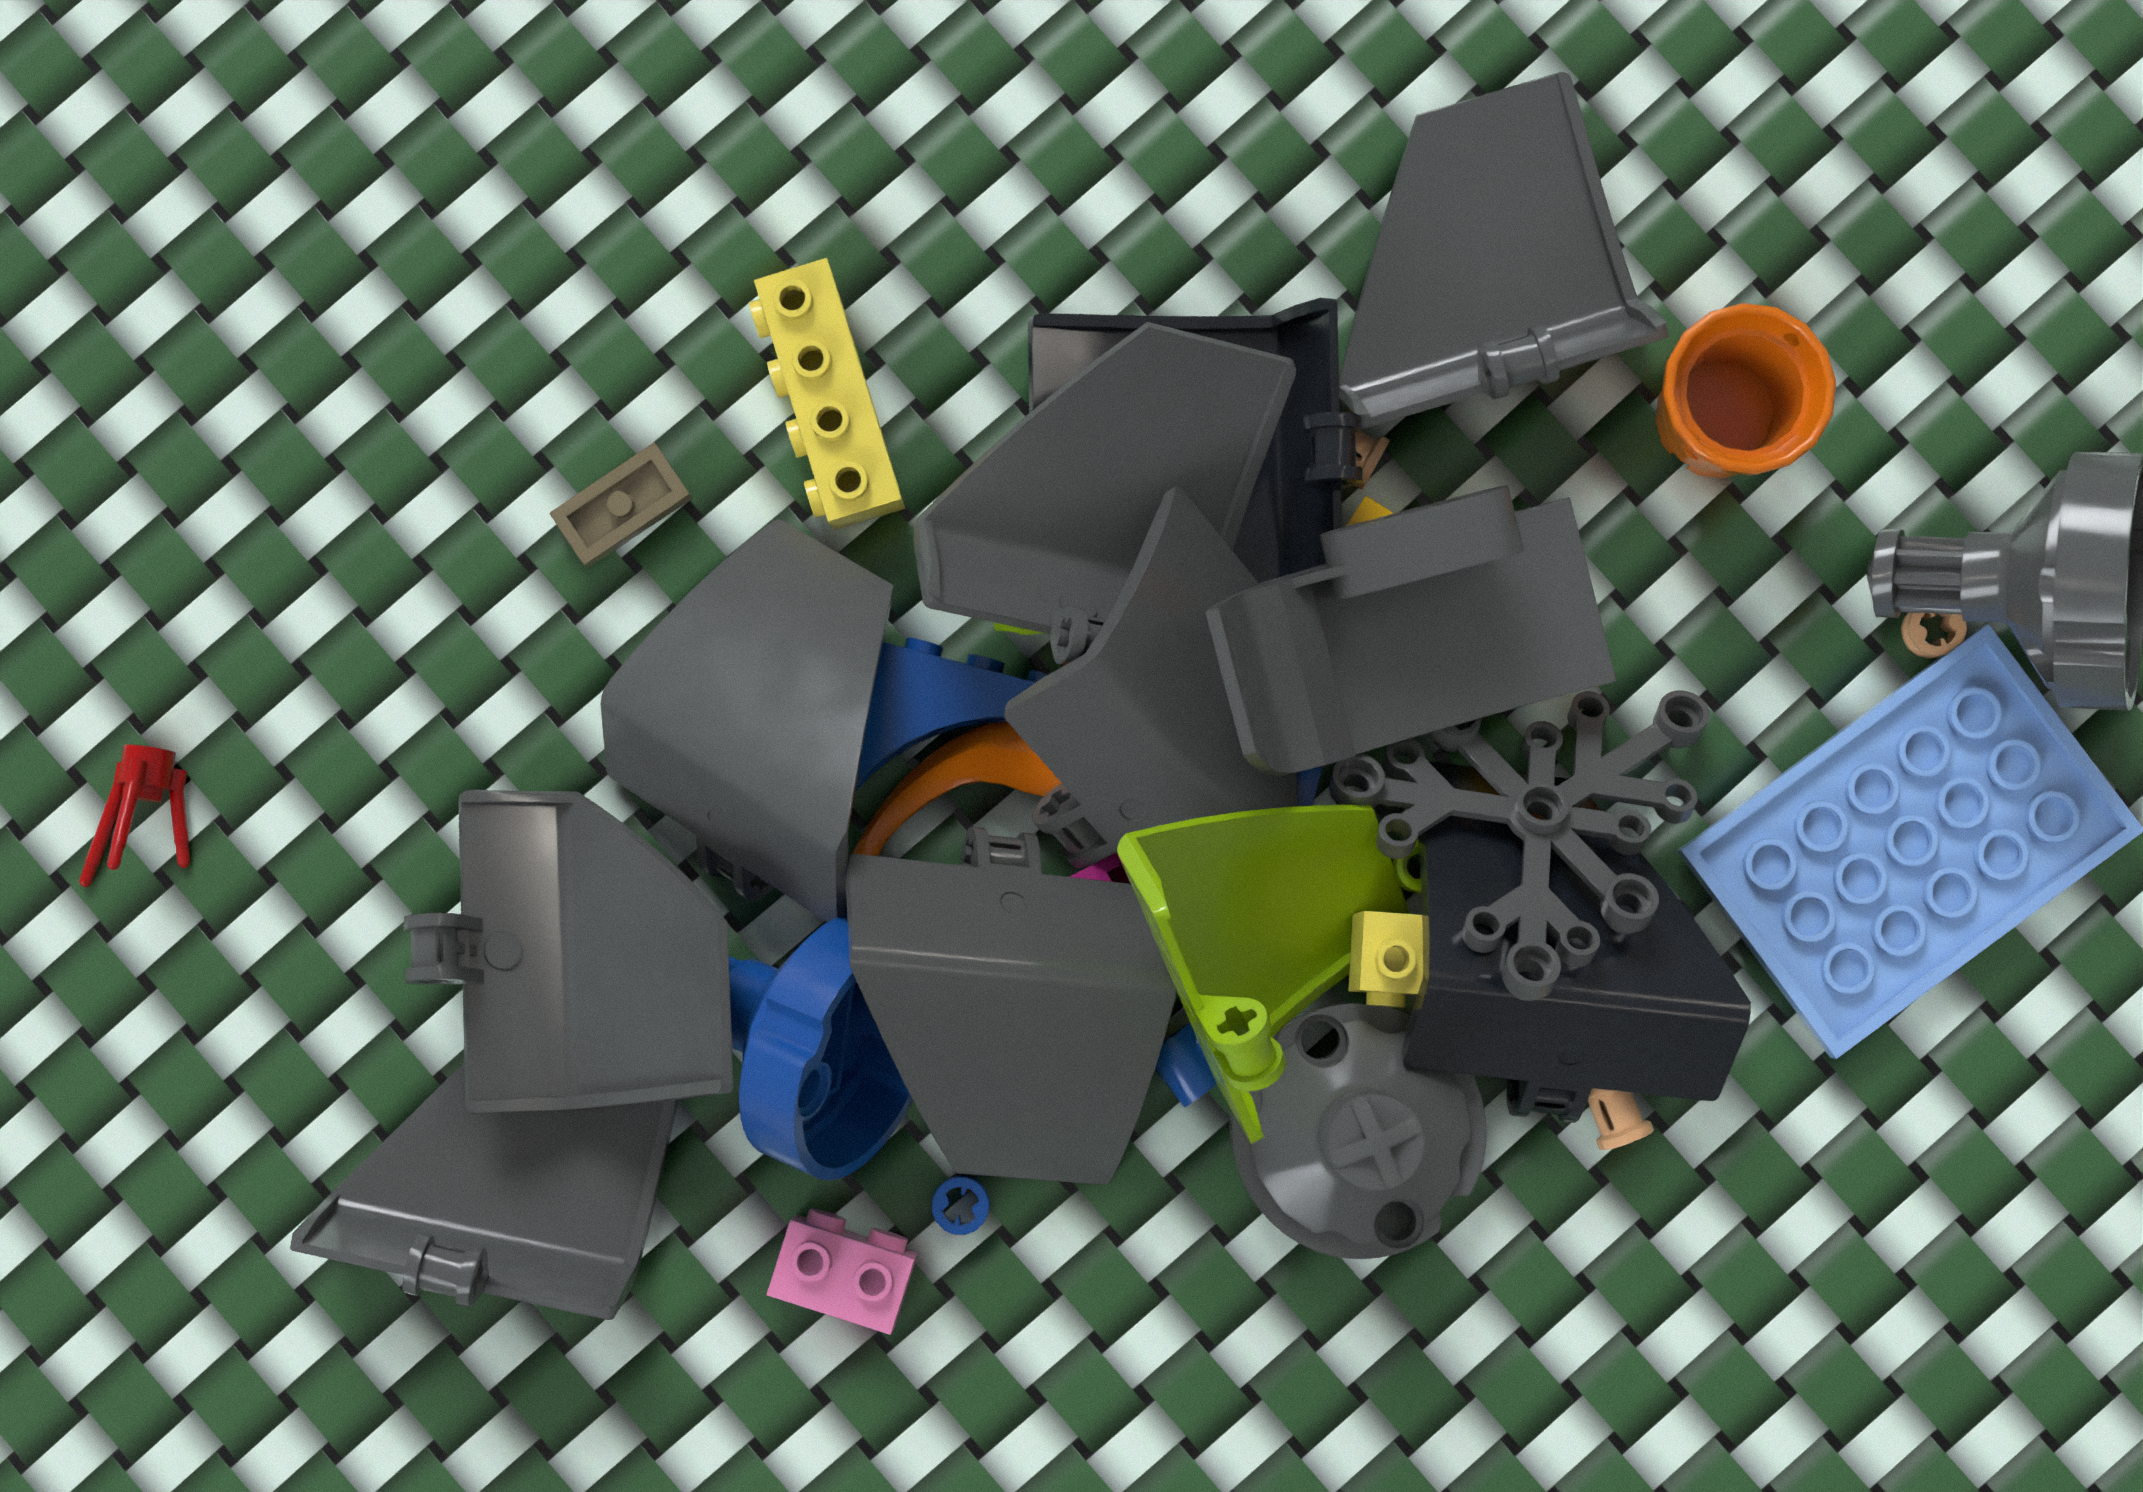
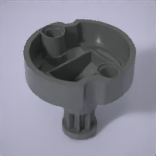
M2073 452L2067 470H2060L2021 521L2010 532H1968L1966 538L1905 536L1904 530L1881 529L1874 551L1868 562L1866 573L1875 616L1899 618L1901 612L1962 614L1963 621L2001 622L2007 624L2047 689L2055 690L2056 701L2059 707L2131 711L2138 686L2143 649V453Z
M1351 1002L1318 1007L1294 1017L1274 1036V1039L1281 1045L1286 1059L1283 1074L1269 1087L1258 1091H1249L1258 1111L1264 1138L1251 1144L1232 1110H1230L1229 1130L1233 1159L1247 1192L1259 1210L1275 1227L1297 1243L1311 1250L1348 1259L1381 1258L1409 1250L1439 1232L1441 1228L1439 1212L1443 1205L1453 1196H1469L1478 1180L1485 1154L1487 1130L1485 1110L1474 1076L1470 1074L1416 1069L1404 1066L1401 1051L1411 1016L1408 1013L1390 1007ZM1324 1021L1335 1032V1046L1324 1057H1310L1302 1047V1033L1312 1022ZM1393 1202L1405 1203L1411 1213L1410 1225L1406 1231L1396 1236L1383 1234L1378 1226L1379 1213L1383 1207Z

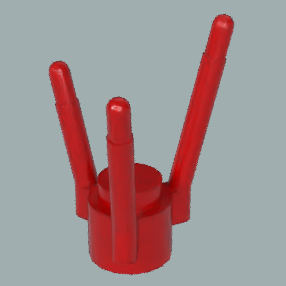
M125 744L123 746L121 762H117L113 786L79 879L82 887H89L92 884L116 818L117 822L107 860V867L110 870H117L120 867L137 801L162 802L163 791H169L177 864L181 868L189 866V837L184 798L187 771L174 769L176 752L142 745Z

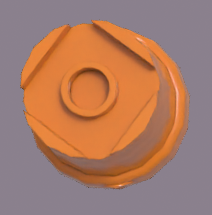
M1741 303L1709 312L1683 332L1666 362L1663 386L1658 395L1655 416L1661 444L1670 455L1674 452L1680 461L1689 465L1686 469L1700 476L1726 478L1737 474L1752 476L1791 465L1818 443L1833 416L1837 382L1828 351L1806 323L1777 307Z

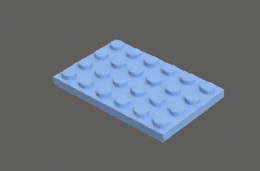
M1987 624L1974 631L1956 648L1936 659L1677 850V853L1828 1056L1837 1059L2143 832V827L1994 630Z

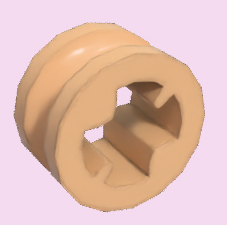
M1908 612L1901 626L1902 639L1907 648L1916 656L1926 659L1939 658L1964 641L1967 626L1966 621H1963L1962 614H1939L1943 618L1940 628L1948 633L1947 639L1940 638L1933 641L1931 645L1925 641L1927 630L1919 624L1922 617L1924 620H1927L1939 613Z

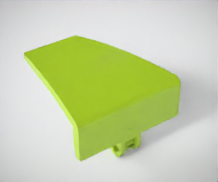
M1312 805L1240 811L1194 818L1125 833L1119 841L1117 847L1119 858L1216 1084L1251 1144L1264 1138V1133L1256 1105L1249 1091H1258L1272 1085L1283 1074L1286 1066L1282 1047L1272 1037L1318 997L1349 975L1353 914L1362 911L1410 914L1401 887L1396 881L1391 858L1383 855L1376 846L1379 824L1371 805Z

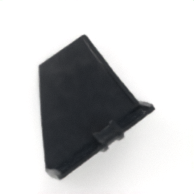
M1320 297L1294 305L1273 315L1136 316L1039 313L1029 318V413L1094 360L1146 322L1291 358L1296 366V376L1257 477L1233 552L1259 584L1326 564L1319 535L1342 527L1341 490L1363 483V469L1356 466L1355 433L1362 431V417L1355 413L1340 412L1338 308L1336 299Z
M1429 761L1454 789L1500 795L1473 766ZM1517 772L1527 783V773ZM1555 777L1554 785L1558 786L1569 778ZM1590 798L1577 806L1579 808L1602 811ZM1530 814L1537 819L1546 820L1539 814ZM1452 815L1418 836L1422 897L1423 978L1409 1019L1401 1051L1404 1066L1416 1069L1508 1079L1506 1099L1510 1115L1527 1117L1530 1111L1557 1114L1559 1120L1572 1123L1579 1121L1592 1088L1703 1101H1715L1719 1098L1748 1029L1751 1001L1700 926L1641 852L1634 855H1624L1615 851L1607 839L1578 835L1616 876L1626 873L1640 875L1648 879L1658 892L1659 904L1650 924L1642 931L1622 934L1614 931L1607 925L1600 910L1601 899L1551 848L1549 889L1580 921L1591 924L1598 931L1600 945L1594 959L1586 966L1573 967L1561 961V971L1552 992L1539 1000L1524 1001L1513 996L1502 979V969L1507 955L1518 940L1519 921L1505 930L1500 945L1491 952L1481 953L1474 951L1465 944L1462 938V929L1466 917L1472 909L1479 906H1490L1521 885L1523 840L1512 832L1508 824ZM1619 905V906H1618L1619 908H1621L1622 910H1624V911H1626V912L1636 914V913H1635L1630 907H1628V906H1624V905ZM1485 924L1473 925L1475 930L1483 935L1494 934L1493 930ZM1546 927V944L1556 951L1555 946L1558 938ZM1567 939L1569 944L1576 949L1583 950L1588 948L1580 939ZM1519 972L1521 976L1528 980L1539 981L1530 972Z

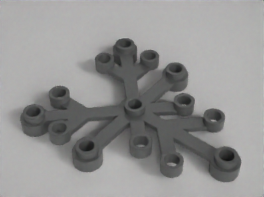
M1683 690L1667 693L1658 705L1653 718V724L1603 757H1601L1602 729L1610 712L1609 703L1602 695L1596 692L1584 691L1577 694L1573 698L1567 714L1568 723L1575 730L1573 776L1558 786L1554 785L1555 760L1563 743V735L1557 726L1550 722L1537 721L1526 728L1520 746L1522 755L1528 760L1526 783L1478 733L1482 718L1454 725L1459 730L1447 727L1428 734L1434 744L1440 749L1449 752L1459 751L1500 795L1454 789L1425 758L1422 746L1410 738L1387 746L1383 760V769L1376 760L1363 754H1355L1356 757L1336 762L1329 784V792L1337 805H1371V807H1374L1376 804L1408 809L1402 814L1394 813L1387 815L1381 820L1378 828L1376 846L1383 855L1393 859H1401L1410 855L1418 836L1451 815L1508 824L1512 832L1523 840L1521 885L1490 906H1479L1472 909L1466 917L1462 929V938L1465 944L1474 951L1481 953L1491 952L1500 945L1505 930L1519 921L1518 940L1507 955L1502 969V979L1507 989L1516 998L1524 1001L1539 1000L1552 992L1561 971V961L1573 967L1586 966L1594 959L1600 945L1598 931L1591 924L1580 921L1549 889L1551 848L1601 899V914L1611 929L1622 934H1630L1642 931L1650 924L1659 904V895L1655 886L1648 879L1637 874L1626 873L1616 876L1578 836L1584 835L1607 839L1615 851L1624 855H1634L1641 852L1645 847L1651 832L1649 820L1643 814L1634 810L1612 813L1579 808L1577 806L1589 798L1653 807L1657 815L1669 823L1678 824L1687 821L1698 800L1697 792L1690 783L1681 779L1659 782L1624 775L1667 747L1681 749L1691 746L1700 740L1709 721L1710 714L1706 703L1696 694ZM1580 710H1591L1597 717H1587ZM1674 723H1679V724H1681V725L1684 726V727L1678 726V725H1676V724H1674ZM1533 739L1545 740L1551 747H1540L1533 742ZM1399 755L1406 756L1413 761V763L1402 764L1399 763L1394 757ZM1384 771L1391 779L1385 778ZM1356 786L1362 789L1363 792L1352 791L1347 787ZM1667 797H1677L1685 805H1674L1668 801ZM1530 814H1539L1546 820L1537 819ZM1619 828H1630L1638 834V837H1628ZM1390 831L1400 832L1405 835L1407 840H1393L1387 833ZM1619 905L1628 906V907H1630L1636 914L1626 912V911L1622 910L1621 908H1619L1618 906H1619ZM1485 924L1493 930L1494 934L1483 935L1477 932L1473 925ZM1546 927L1558 938L1555 946L1556 951L1546 944ZM1567 939H1580L1588 948L1583 950L1576 949L1569 944ZM1519 972H1530L1539 981L1528 980L1521 976Z

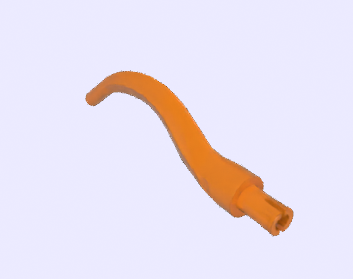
M997 722L974 728L941 746L921 761L900 781L872 817L852 854L878 856L883 845L910 817L942 794L959 786L978 782L1001 784L1024 793L1044 797L1050 790L1062 783L1008 722Z

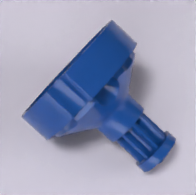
M847 915L832 919L813 932L779 969L753 958L740 961L729 956L732 1048L743 1053L739 1087V1109L745 1135L757 1151L821 1180H836L845 1177L868 1162L891 1137L913 1101L885 1045L850 967Z

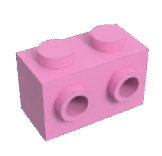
M810 1208L807 1217L796 1214L789 1222L767 1296L891 1335L896 1326L918 1256V1252L905 1249L908 1239L896 1233L878 1228H871L868 1237L845 1230V1218L819 1209Z

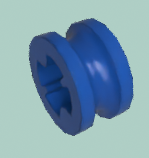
M955 1175L946 1179L937 1188L932 1199V1213L936 1223L944 1231L954 1235H967L976 1231L985 1222L990 1210V1197L986 1187L978 1179L969 1175ZM962 1187L961 1194L964 1195L968 1188L977 1195L978 1201L972 1206V1212L975 1216L972 1220L961 1222V1215H957L954 1221L946 1215L944 1209L951 1202L950 1196L947 1193L949 1190Z

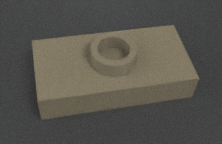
M654 442L549 514L584 566L590 568L693 497Z

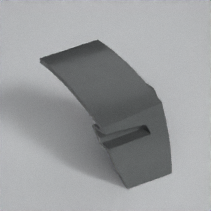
M1508 485L1462 495L1322 533L1319 537L1326 564L1265 581L1234 594L1205 611L1243 756L1251 766L1266 776L1281 777L1356 757L1355 754L1419 735L1617 681L1570 497L1514 511Z

